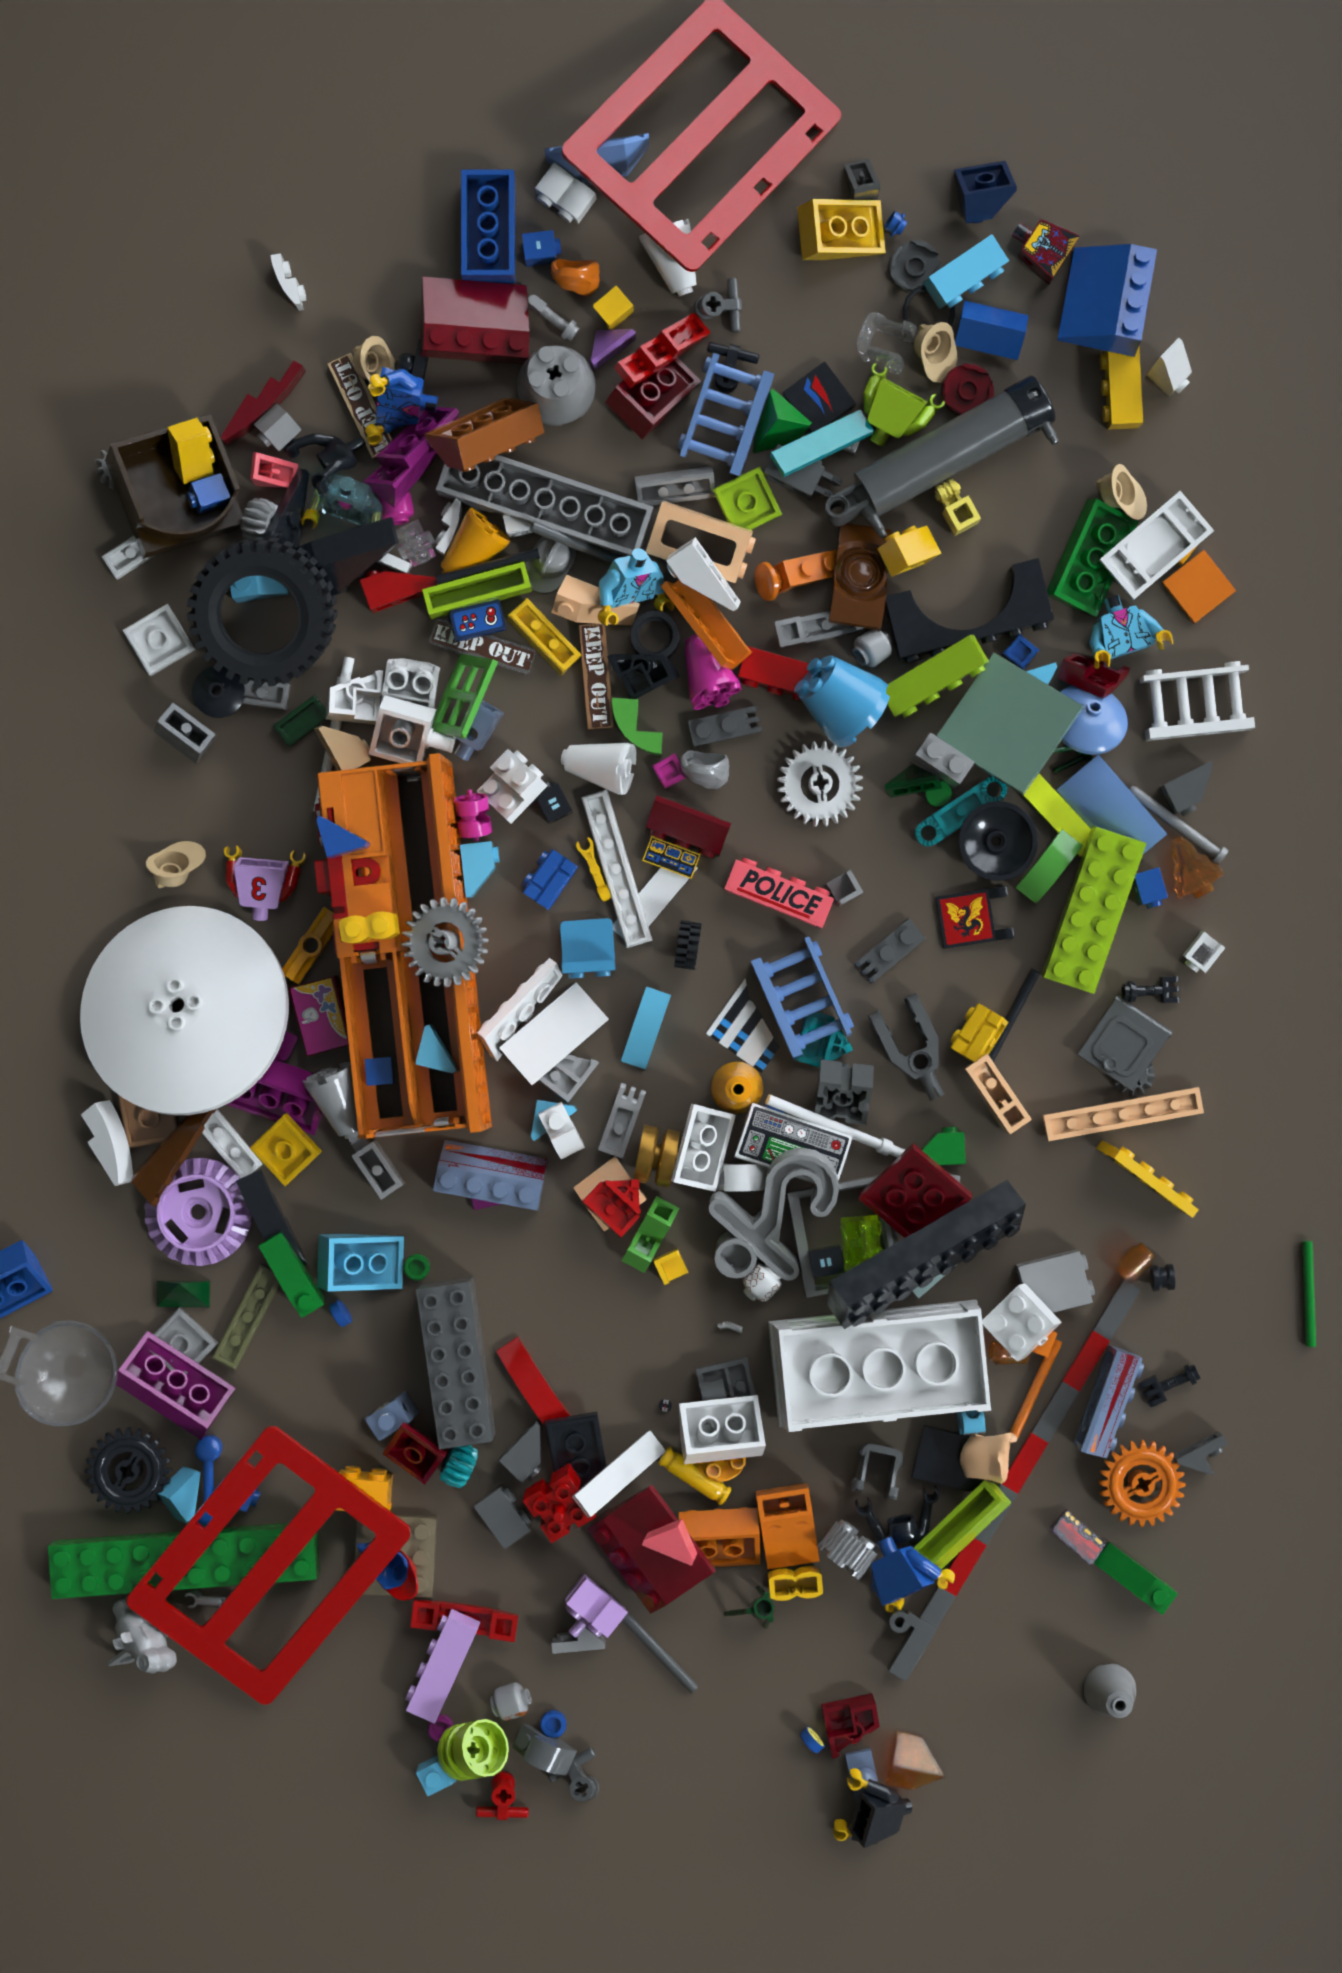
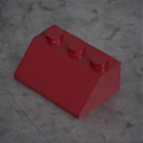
M656 795L646 829L650 830V836L664 840L665 836L675 840L674 845L688 849L689 846L699 848V854L713 859L714 854L720 856L731 823Z

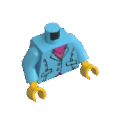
M634 549L631 556L615 559L607 573L599 581L600 605L603 606V609L599 611L597 618L601 624L608 626V621L612 625L618 623V615L612 612L611 608L653 599L654 595H657L654 606L658 611L664 612L663 605L665 603L667 608L673 611L674 603L665 596V591L661 588V585L665 582L658 564L651 561L643 549Z
M1119 595L1104 600L1108 614L1097 619L1089 640V645L1095 658L1094 667L1096 669L1099 668L1100 661L1106 662L1107 667H1110L1111 659L1151 647L1155 644L1154 639L1157 640V646L1160 650L1164 649L1162 641L1167 640L1171 645L1173 644L1171 632L1164 630L1144 610L1138 609L1136 605L1123 609Z

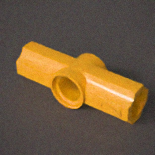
M325 906L306 934L300 938L298 946L282 968L284 976L300 985L317 958L324 952L325 946L333 936L332 914L334 912ZM311 938L316 939L318 942V948L313 953H309L305 948L306 942Z

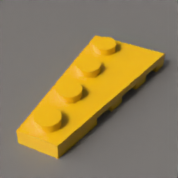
M1102 1140L1096 1147L1101 1153L1115 1159L1114 1162L1131 1174H1135V1178L1151 1189H1155L1158 1195L1181 1212L1192 1218L1199 1209L1191 1204L1194 1201L1193 1198L1183 1191H1180L1179 1194L1172 1189L1174 1184L1165 1177L1161 1176L1159 1179L1153 1175L1155 1170L1143 1161L1140 1164L1134 1161L1135 1154L1124 1146L1118 1149Z

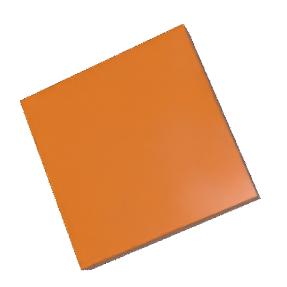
M1205 550L1201 551L1161 583L1193 624L1236 592V589Z

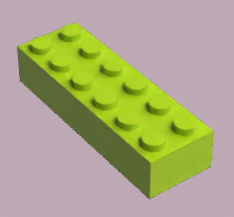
M1092 825L1041 973L1044 978L1095 994L1147 843Z

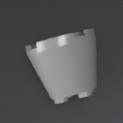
M545 346L532 353L521 366L517 378V391L520 400L538 403L543 424L562 426L577 420L589 410L595 397L596 382L589 362L579 352L565 346Z

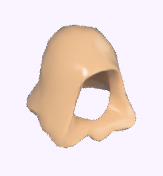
M1011 1432L985 1437L972 1434L964 1444L960 1454V1464L965 1477L990 1480L1000 1484L1005 1482L1008 1474L1010 1444L1017 1441V1436Z

